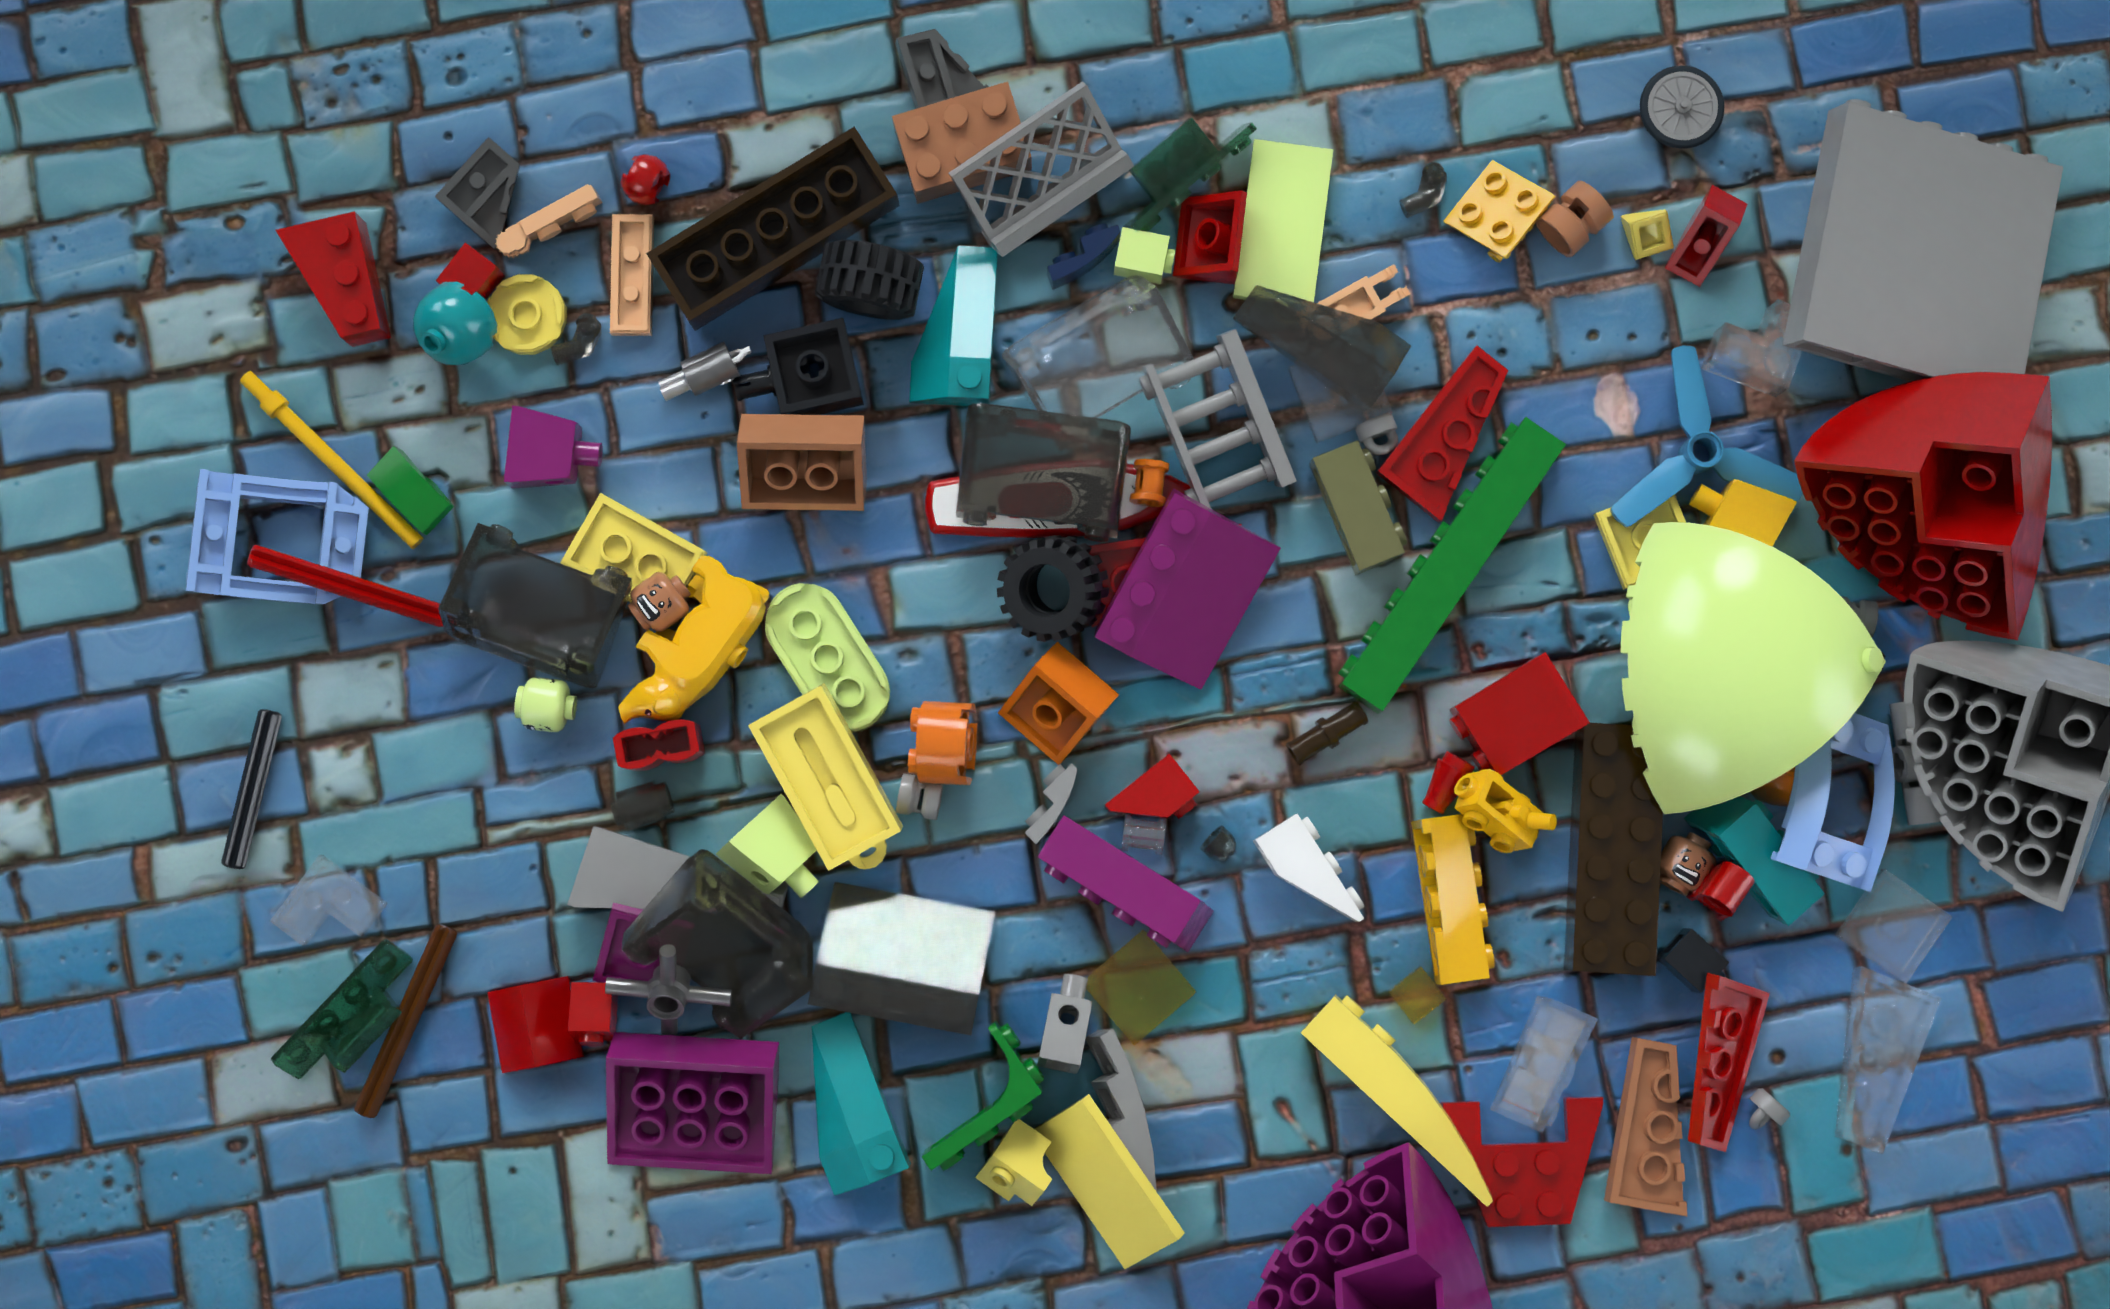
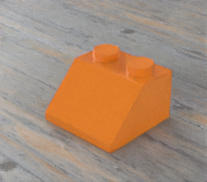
M1056 642L1032 667L999 710L998 714L1059 765L1097 723L1119 694L1059 642Z

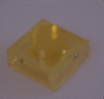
M1421 966L1387 991L1412 1024H1416L1447 1000Z

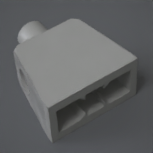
M1064 974L1060 994H1051L1037 1063L1038 1067L1073 1074L1078 1073L1092 1007V1001L1084 999L1088 978L1075 974ZM1061 1014H1072L1075 1017L1074 1024L1067 1025L1061 1022Z

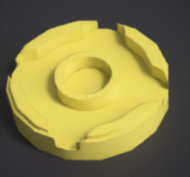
M517 274L503 280L487 301L493 310L498 325L497 333L493 338L504 349L518 355H536L550 349L561 338L567 324V307L561 293L549 281L534 274Z

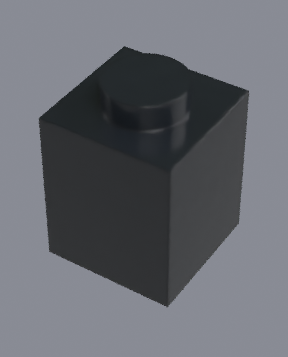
M1683 928L1657 956V960L1687 988L1697 993H1702L1705 990L1707 973L1725 977V973L1722 970L1729 963L1691 928Z

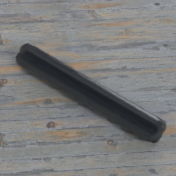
M260 709L257 713L221 860L222 865L225 867L244 869L246 866L282 719L279 712Z

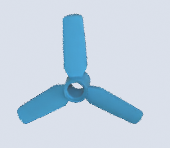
M1683 345L1672 349L1671 362L1679 423L1688 440L1679 448L1678 456L1663 461L1611 507L1610 511L1615 520L1624 527H1630L1688 485L1693 474L1704 473L1710 468L1724 481L1740 480L1798 502L1803 492L1796 473L1742 449L1724 448L1721 439L1716 434L1709 432L1712 420L1696 348ZM1694 444H1701L1708 450L1709 459L1707 462H1702L1695 458L1693 454Z

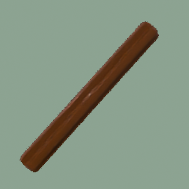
M437 924L433 929L354 1107V1111L364 1117L375 1118L381 1108L456 939L457 931L453 928Z

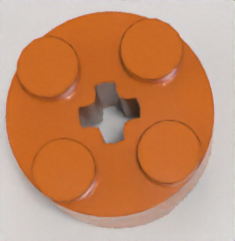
M923 701L921 708H912L910 728L911 732L917 733L916 749L910 748L908 754V772L915 773L919 783L971 784L973 778L965 775L966 769H975L977 723H969V713H976L974 703Z

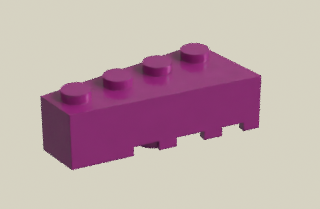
M1065 815L1062 816L1037 856L1047 863L1044 872L1065 884L1068 877L1081 885L1078 890L1079 894L1099 905L1102 899L1115 906L1111 914L1132 927L1136 920L1150 929L1146 936L1165 948H1168L1172 942L1186 952H1189L1214 912L1197 897Z

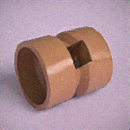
M1579 180L1561 196V205L1553 203L1536 221L1540 233L1559 253L1571 258L1589 241L1588 233L1596 235L1614 218L1613 211L1604 197L1591 185Z

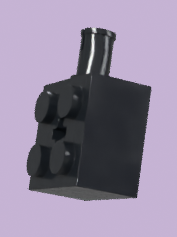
M844 318L763 335L770 365H767V370L740 375L733 379L738 402L743 399L773 393L774 397L777 396L781 414L821 415L864 405ZM813 363H817L818 367L822 369L819 371V376L811 378L808 373L810 372V365Z

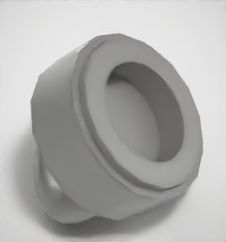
M1390 413L1367 420L1359 424L1355 429L1360 443H1364L1365 448L1372 454H1388L1398 444V436L1395 431L1397 425L1393 415H1390ZM1384 435L1388 438L1387 443L1383 445H1377L1373 441Z
M1758 1088L1749 1098L1759 1107L1749 1120V1126L1752 1129H1760L1770 1119H1773L1778 1125L1782 1126L1790 1117V1112L1763 1088Z

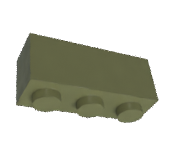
M1356 440L1312 458L1309 466L1355 575L1400 558L1405 553L1403 546L1407 545L1406 536L1399 522L1393 524L1387 511L1391 507V501L1383 485L1377 486L1372 471L1376 470V466L1370 451L1366 448L1362 449L1359 441Z

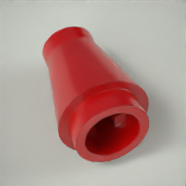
M1446 751L1442 759L1439 757L1437 759L1426 796L1422 803L1438 813L1444 814L1447 807L1457 797L1454 792L1456 783L1464 775L1472 773L1475 766L1459 756Z

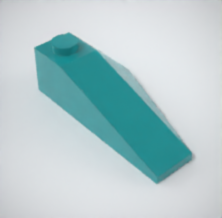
M957 247L911 362L909 403L990 407L998 253L992 247Z
M849 1010L811 1026L819 1158L834 1196L872 1184L908 1169L911 1161L851 1011Z

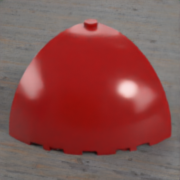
M1971 372L1918 379L1896 385L1857 401L1833 416L1814 432L1794 460L1805 500L1812 501L1819 514L1817 523L1823 531L1828 530L1840 543L1837 548L1839 552L1856 569L1859 570L1864 567L1880 580L1877 586L1904 603L1908 598L1927 610V615L1939 620L1942 614L1966 623V630L2018 641L2035 584L2048 509L2052 460L2050 376Z

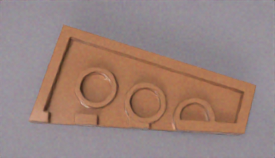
M1636 1037L1631 1038L1604 1201L1688 1217L1687 1202L1683 1201L1682 1181H1685L1684 1163H1681L1680 1139L1683 1138L1682 1122L1678 1121L1677 1100L1680 1099L1677 1045Z

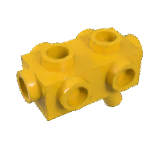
M1491 769L1468 773L1461 777L1455 785L1454 792L1458 799L1454 808L1463 815L1462 823L1469 829L1485 832L1491 837L1490 846L1499 852L1512 853L1513 851L1532 848L1538 837L1539 829L1553 831L1556 828L1557 818L1555 814L1543 813L1531 803V800L1526 795L1516 791L1504 781L1502 775Z

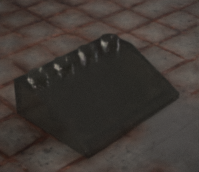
M835 882L816 959L808 1005L972 1035L996 912Z

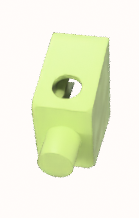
M782 794L773 800L716 853L721 860L768 895L785 881L802 898L819 882L803 865L817 850L799 817Z

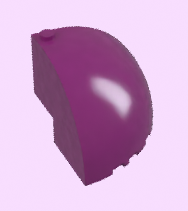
M1409 1142L1387 1150L1364 1162V1170L1346 1182L1340 1178L1331 1186L1333 1190L1318 1207L1312 1203L1291 1227L1295 1233L1288 1240L1283 1250L1275 1249L1260 1276L1264 1283L1255 1301H1250L1247 1309H1493L1477 1255L1451 1198L1429 1164Z

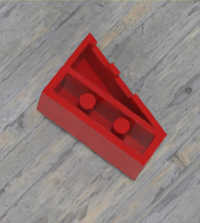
M355 211L276 229L277 234L340 338L352 347L392 338L367 224Z

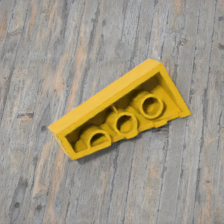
M1462 814L1426 818L1411 822L1435 984L1438 985L1490 978L1489 969L1495 966L1491 944H1485L1483 928L1488 927L1487 909L1485 903L1478 902L1476 887L1482 886L1481 869L1478 862H1472L1470 846L1476 845L1475 830L1469 829L1462 823Z

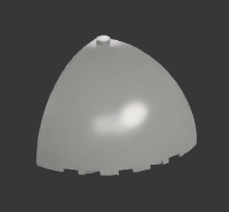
M1944 641L1927 644L1915 649L1910 654L1905 678L1903 703L1906 704L1907 716L1905 734L1907 742H1910L1915 761L1913 767L1925 796L1929 795L1934 807L1941 815L1939 820L1948 833L1959 845L1962 843L1980 860L1978 864L1987 872L1992 870L2014 885L2012 889L2036 902L2063 912L2083 868L2110 796V665L2040 648L1989 641Z

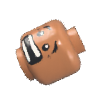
M656 572L633 588L630 593L632 602L628 604V607L646 631L652 628L656 632H664L688 614L689 606L685 599L691 593L677 575L670 579L665 573Z
M1689 832L1686 838L1682 836L1670 837L1661 852L1660 883L1683 896H1687L1688 892L1696 890L1717 863L1715 856L1708 851L1711 843Z

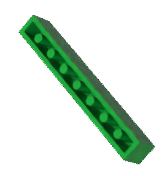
M1527 417L1518 426L1512 422L1508 425L1497 441L1503 448L1495 459L1490 455L1486 457L1475 473V476L1480 478V481L1471 492L1465 488L1452 508L1458 513L1452 522L1447 524L1442 521L1429 540L1435 545L1427 558L1420 554L1408 570L1407 575L1412 580L1404 591L1397 587L1384 605V608L1390 612L1381 624L1375 620L1361 639L1366 644L1358 658L1351 654L1339 670L1338 674L1343 677V680L1338 687L1375 713L1383 712L1566 444Z

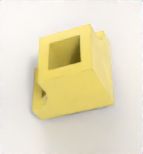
M1018 1119L1005 1133L975 1178L1007 1201H1010L1014 1195H1017L1033 1206L1052 1180L1043 1166V1156L1051 1141Z

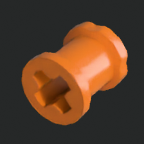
M1136 459L1133 467L1137 470L1134 493L1130 494L1129 501L1141 506H1164L1166 503V497L1163 496L1165 473L1169 471L1170 464L1161 460Z

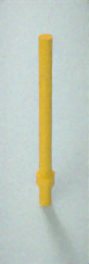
M248 371L242 376L240 383L261 402L260 408L271 419L277 418L411 549H415L423 541L424 538L288 407L289 401L278 390L272 391L252 371Z

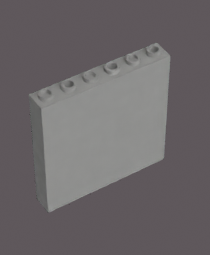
M1847 100L1846 103L1828 110L1783 346L1910 382L1956 373L2000 372L2025 374L2063 166L2048 162V158L2040 154L2023 155L2014 152L2013 147L2007 144H1987L1978 141V137L1971 133H1951L1942 130V125L1935 122H1915L1906 119L1907 115L1903 112L1893 110L1879 111L1870 108L1871 104L1863 100Z

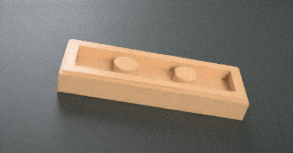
M612 214L610 334L612 336H652L653 264L646 254L654 249V217L652 214Z

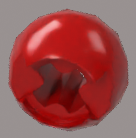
M649 154L634 156L631 160L635 162L628 174L623 173L621 178V187L625 196L640 205L656 204L660 201L657 199V196L663 185H669L670 172L666 164L656 156Z

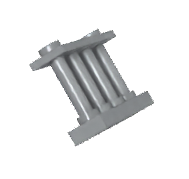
M1236 329L1217 335L1216 338L1219 345L1214 346L1213 352L1160 374H1157L1153 364H1147L1141 367L1144 376L1139 377V382L1146 399L1154 398L1190 486V489L1184 491L1185 495L1210 509V502L1265 479L1267 482L1274 481L1277 487H1284L1297 481ZM1219 366L1222 369L1229 368L1234 383L1229 384L1228 390L1172 412L1164 389ZM1234 404L1237 407L1244 406L1249 418L1248 421L1244 422L1245 427L1192 449H1187L1179 427ZM1248 442H1251L1253 445L1259 443L1264 456L1263 459L1259 460V465L1202 487L1194 467L1195 464Z

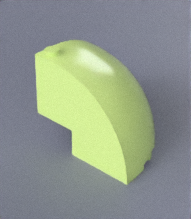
M1684 522L1653 523L1635 561L1640 567L1636 584L1628 585L1626 597L1629 599L1628 611L1630 619L1622 621L1621 653L1628 654L1629 678H1622V691L1625 711L1633 710L1632 728L1634 734L1631 735L1634 748H1642L1648 766L1643 772L1645 779L1663 813L1673 814L1703 809L1742 796L1778 778L1803 762L1829 741L1849 721L1868 695L1886 661L1868 630L1847 602L1828 583L1794 558L1761 541L1727 529Z

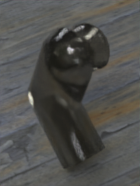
M1431 162L1425 165L1422 170L1418 192L1399 200L1401 210L1406 218L1430 209L1442 201L1447 184V174L1440 163Z
M585 313L577 318V329L571 341L551 346L556 365L582 359L593 353L602 335L601 323L593 314Z

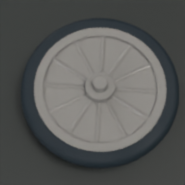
M1672 66L1655 74L1644 87L1640 98V116L1646 130L1658 142L1672 148H1693L1708 141L1719 129L1724 116V99L1717 83L1704 71L1691 66Z

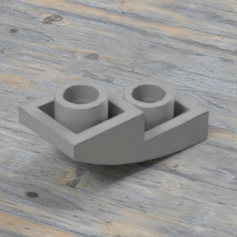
M1072 763L1066 769L1059 764L1043 780L1048 787L1042 793L1053 805L1047 809L1042 804L1025 821L1030 826L1025 834L1036 845L1055 824L1070 797L1077 774V768Z

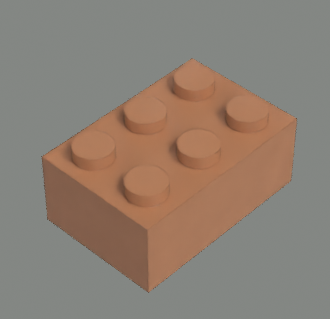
M1008 81L892 116L894 130L917 204L959 192L948 173L1021 124ZM1010 146L1002 151L999 165L1016 168L1021 148ZM1030 152L1025 167V170L1028 171L1032 170V157ZM976 169L963 178L968 188L983 185L988 171ZM997 172L995 181L1013 175Z
M741 414L737 437V453L742 509L864 511L867 487L864 415Z

